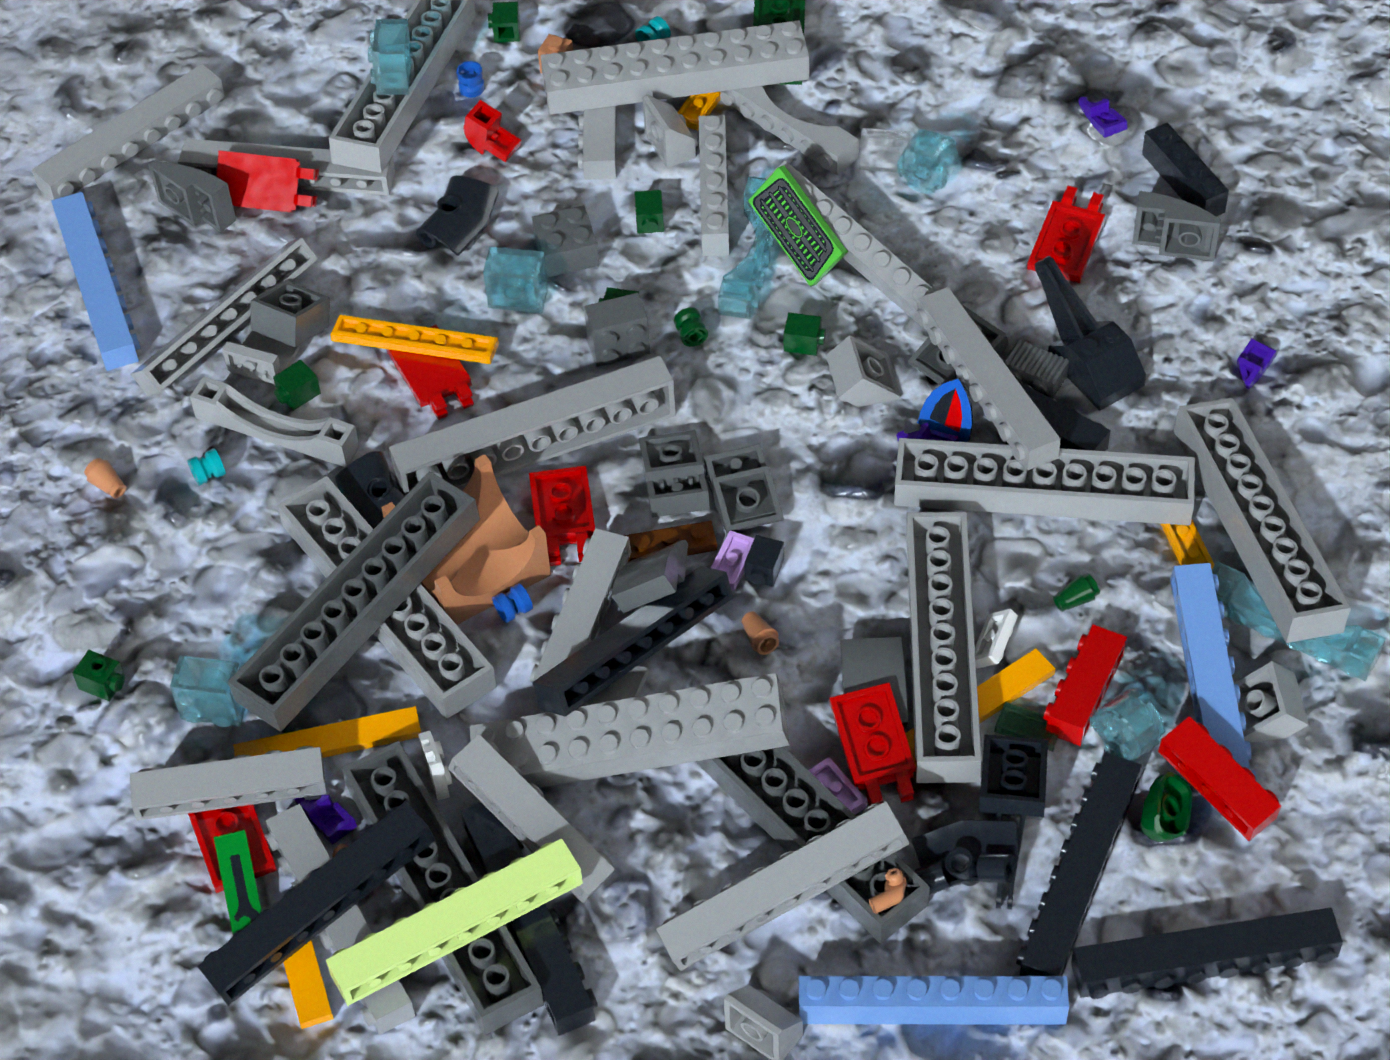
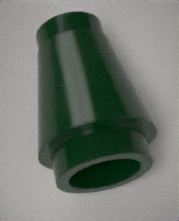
M1089 573L1083 576L1079 574L1053 596V601L1057 608L1063 612L1094 601L1095 596L1100 594V590L1096 581Z

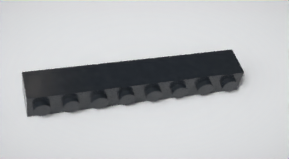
M700 566L687 575L683 582L677 584L675 593L645 604L533 681L539 708L566 717L733 599L727 572Z
M1107 752L1102 764L1096 762L1090 779L1094 781L1091 789L1085 788L1080 805L1084 806L1081 814L1075 813L1071 823L1070 831L1074 832L1071 840L1065 839L1059 855V857L1063 858L1060 866L1054 865L1049 883L1052 884L1050 893L1043 892L1038 906V910L1042 911L1039 920L1033 918L1027 933V937L1031 938L1028 947L1022 945L1016 961V964L1021 966L1019 976L1064 975L1140 781L1142 764Z
M407 801L403 802L400 806L392 808L385 818L373 827L364 830L361 836L348 847L340 849L332 860L323 867L315 869L308 879L299 886L287 891L279 902L270 909L262 911L255 921L246 928L234 933L226 944L218 950L210 952L197 967L229 1006L436 841L429 826Z
M482 802L460 810L463 827L485 875L490 872H497L509 866L513 860L524 857L521 852L524 849L523 843ZM545 903L507 923L521 954L541 987L544 1005L558 1036L594 1022V1008L598 1007L597 1000L592 989H585L582 980H585V975L578 961L573 963L569 955L573 951L566 934L562 936L559 934L557 927L560 926V922L554 908L548 910Z
M1332 907L1074 947L1071 965L1080 998L1090 997L1092 999H1099L1110 993L1123 992L1131 994L1148 987L1163 989L1170 987L1174 983L1186 981L1188 983H1199L1206 978L1218 976L1221 978H1231L1238 973L1250 971L1253 973H1263L1271 968L1281 966L1295 968L1303 963L1313 961L1327 963L1338 958L1343 940Z

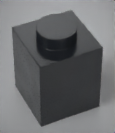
M756 535L745 560V580H749L757 585L764 584L774 587L784 562V542Z

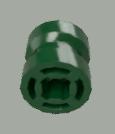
M685 308L675 315L674 324L680 332V339L685 346H698L707 339L708 331L704 323H702V317L698 309Z

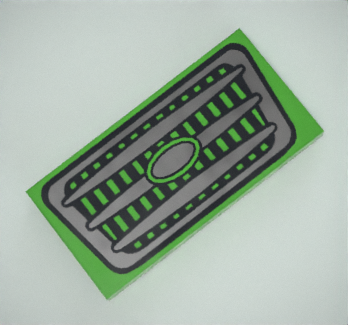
M785 165L778 167L748 200L810 287L816 285L848 252Z

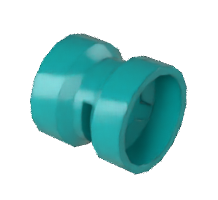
M655 16L649 20L647 26L643 25L635 31V37L638 42L670 38L671 36L670 27L659 16Z
M215 448L206 451L205 458L195 456L187 460L191 473L199 486L207 483L211 475L218 478L226 474L224 465Z

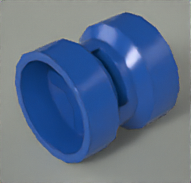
M475 61L461 63L456 71L459 80V92L468 98L481 95L485 87L484 80L482 79L483 71L481 65Z
M520 583L512 586L509 592L505 594L499 593L492 597L494 607L505 623L514 620L515 616L519 613L525 614L533 610L531 598Z

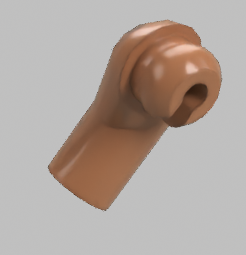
M893 868L888 870L885 875L887 881L884 892L869 899L870 907L875 914L903 900L907 882L900 869Z

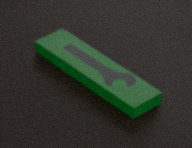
M245 830L213 837L232 934L246 928L262 912Z

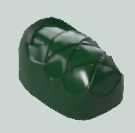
M1173 772L1163 773L1156 777L1149 788L1150 791L1144 801L1141 818L1142 832L1155 842H1167L1186 834L1191 818L1192 792L1190 786Z

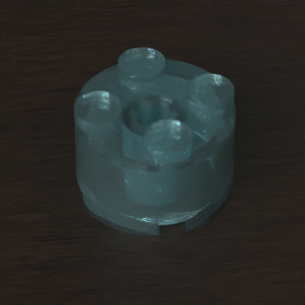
M924 129L918 130L898 159V174L900 177L903 175L908 181L907 185L917 192L932 194L938 189H943L959 161L955 140L937 132Z
M1132 689L1125 690L1099 708L1095 715L1090 717L1092 728L1098 732L1104 742L1103 748L1105 753L1107 752L1133 762L1159 745L1162 740L1161 735L1165 733V726L1157 709L1150 701L1144 704L1138 698L1142 695L1138 691Z

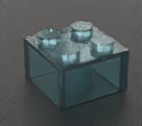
M376 19L375 30H370L368 61L373 64V68L370 70L371 84H376L377 95H409L412 58L408 19Z
M489 247L483 270L488 308L543 313L548 292L544 252Z
M179 656L170 689L181 720H186L190 723H213L221 727H240L246 708L235 701L228 685V681L241 668L240 663Z

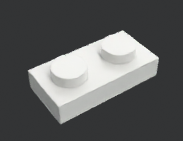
M1011 609L988 614L975 646L977 669L999 664L1003 658L1004 649L1009 637L1013 633V627L1018 617Z

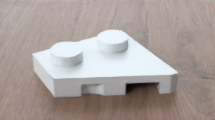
M431 731L420 733L418 735L422 753L437 800L449 798L447 785L453 784L448 766L443 767L441 759L445 757L440 740L434 742Z

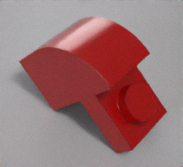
M480 100L465 116V136L472 147L483 155L488 151L506 163L520 147L521 139L500 127L502 113Z

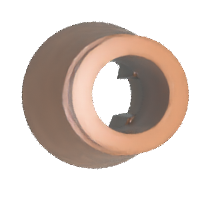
M96 458L87 465L84 474L87 476L89 483L114 499L119 498L125 493L126 485L123 484V481L108 460Z
M754 611L748 612L743 616L742 624L752 649L762 655L773 652L779 645L778 632Z

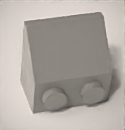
M649 95L643 96L645 135L665 166L669 168L696 158L695 146L698 145L697 137L693 131L688 130L683 115L678 114L671 104Z
M850 335L826 354L829 372L833 377L836 387L835 393L843 402L862 407L895 401L901 397L888 354Z
M1271 661L1234 683L1238 684L1240 689V702L1237 703L1239 712L1244 713L1246 720V729L1243 731L1245 741L1251 743L1285 739L1309 725L1294 672Z
M747 985L727 994L724 998L725 1029L771 1060H784L803 1036V1021L798 1013L789 1007L784 1009L775 1003L771 995L764 990L759 989L757 991L750 985Z

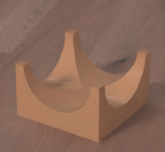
M485 454L475 459L472 477L462 490L475 498L480 520L421 582V585L456 625L494 606L493 596L509 592L510 588L518 583L526 589L551 575L546 533L540 525L529 530V532L521 525L507 504L496 481L491 461ZM392 502L382 507L384 518L394 509L395 505Z

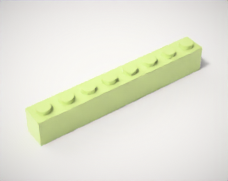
M562 838L554 843H546L538 851L526 857H519L513 860L509 866L497 872L487 873L480 881L468 887L456 889L447 898L439 902L429 903L421 911L410 917L400 918L390 927L378 933L367 935L361 942L349 948H342L336 951L332 957L326 959L330 975L347 1006L582 885L581 868Z

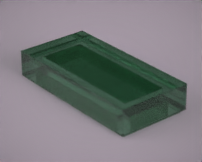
M1005 702L994 732L1005 736L1048 740V750L1052 752L1059 739L1058 734L1046 730L1047 720L1043 719V714Z

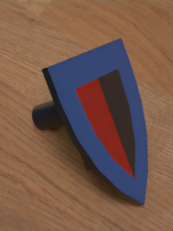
M957 378L945 382L933 390L923 404L917 423L920 425L928 423L930 430L957 436L959 442H969L973 427V410L968 392L961 379Z

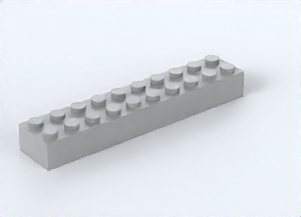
M474 0L414 1L328 138L333 164L378 173L383 172L475 19Z
M800 20L541 55L542 75L549 115L643 102L642 97L646 95L661 100L809 80V54Z
M660 355L625 368L616 369L613 372L598 377H592L571 386H565L544 395H538L532 399L509 405L506 408L491 413L482 414L479 417L464 422L455 423L452 426L434 432H428L425 435L407 441H401L389 447L398 489L406 496L430 471L458 489H463L472 477L475 459L484 454L491 461L495 477L674 417L676 416L674 381Z
M1234 398L1179 406L1174 433L1186 456L1195 457V473L1285 642L1289 643L1344 633L1351 607Z
M899 438L894 506L1189 526L1191 525L1194 508L1195 457L1060 448L1058 459L1027 470L1021 461L1015 459L1012 448L1009 445Z
M327 476L277 505L282 526L326 578L373 530ZM421 583L374 632V635L446 720L497 688L493 666Z
M967 512L907 513L906 546L916 783L980 782L981 746Z
M776 673L581 706L566 717L546 712L470 725V742L478 734L484 739H490L498 747L499 754L507 762L511 761L516 764L522 773L521 776L529 784L533 783L539 788L790 746L784 691Z

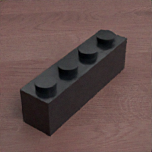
M1166 122L1146 131L1142 155L1182 200L1194 204L1214 216L1225 213L1229 190L1171 125Z
M1019 382L1059 436L1060 448L1106 451L1108 449L1111 430L1101 423L1094 422L1081 415L1078 411L1062 405L1054 398L1032 389L1028 384Z

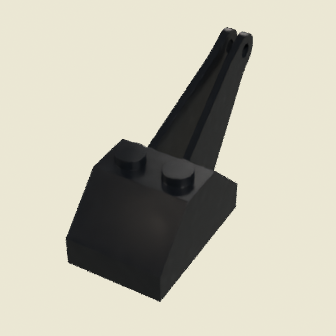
M1048 256L1043 261L1036 262L1035 270L1041 281L1061 338L1048 346V353L1052 352L1053 355L1057 354L1058 357L1062 356L1063 359L1067 358L1069 360L1067 378L1099 411L1144 387L1146 373L1132 339L1114 321H1096L1052 257Z
M985 734L978 814L996 816V821H1002V816L1020 818L1018 825V865L1025 819L1043 820L1048 740ZM1015 877L1008 885L1007 909L1012 910ZM997 883L995 908L999 909L1001 908L1003 883Z

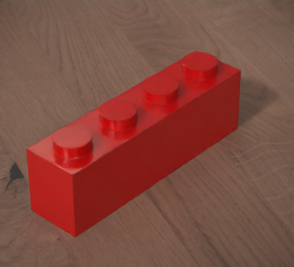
M1094 624L1088 635L1082 634L1077 646L1079 654L1077 658L1073 656L1070 658L1066 669L1068 676L1066 680L1060 679L1055 691L1057 699L1055 703L1049 702L1043 716V719L1047 720L1046 734L1078 746L1082 745L1123 659L1127 636Z
M1189 716L1162 738L1158 752L1249 842L1277 818L1281 809L1277 796L1269 789L1265 790L1256 781L1254 774L1247 767H1241L1233 759L1230 750L1222 744L1219 745L1210 736L1208 729L1202 723H1196Z

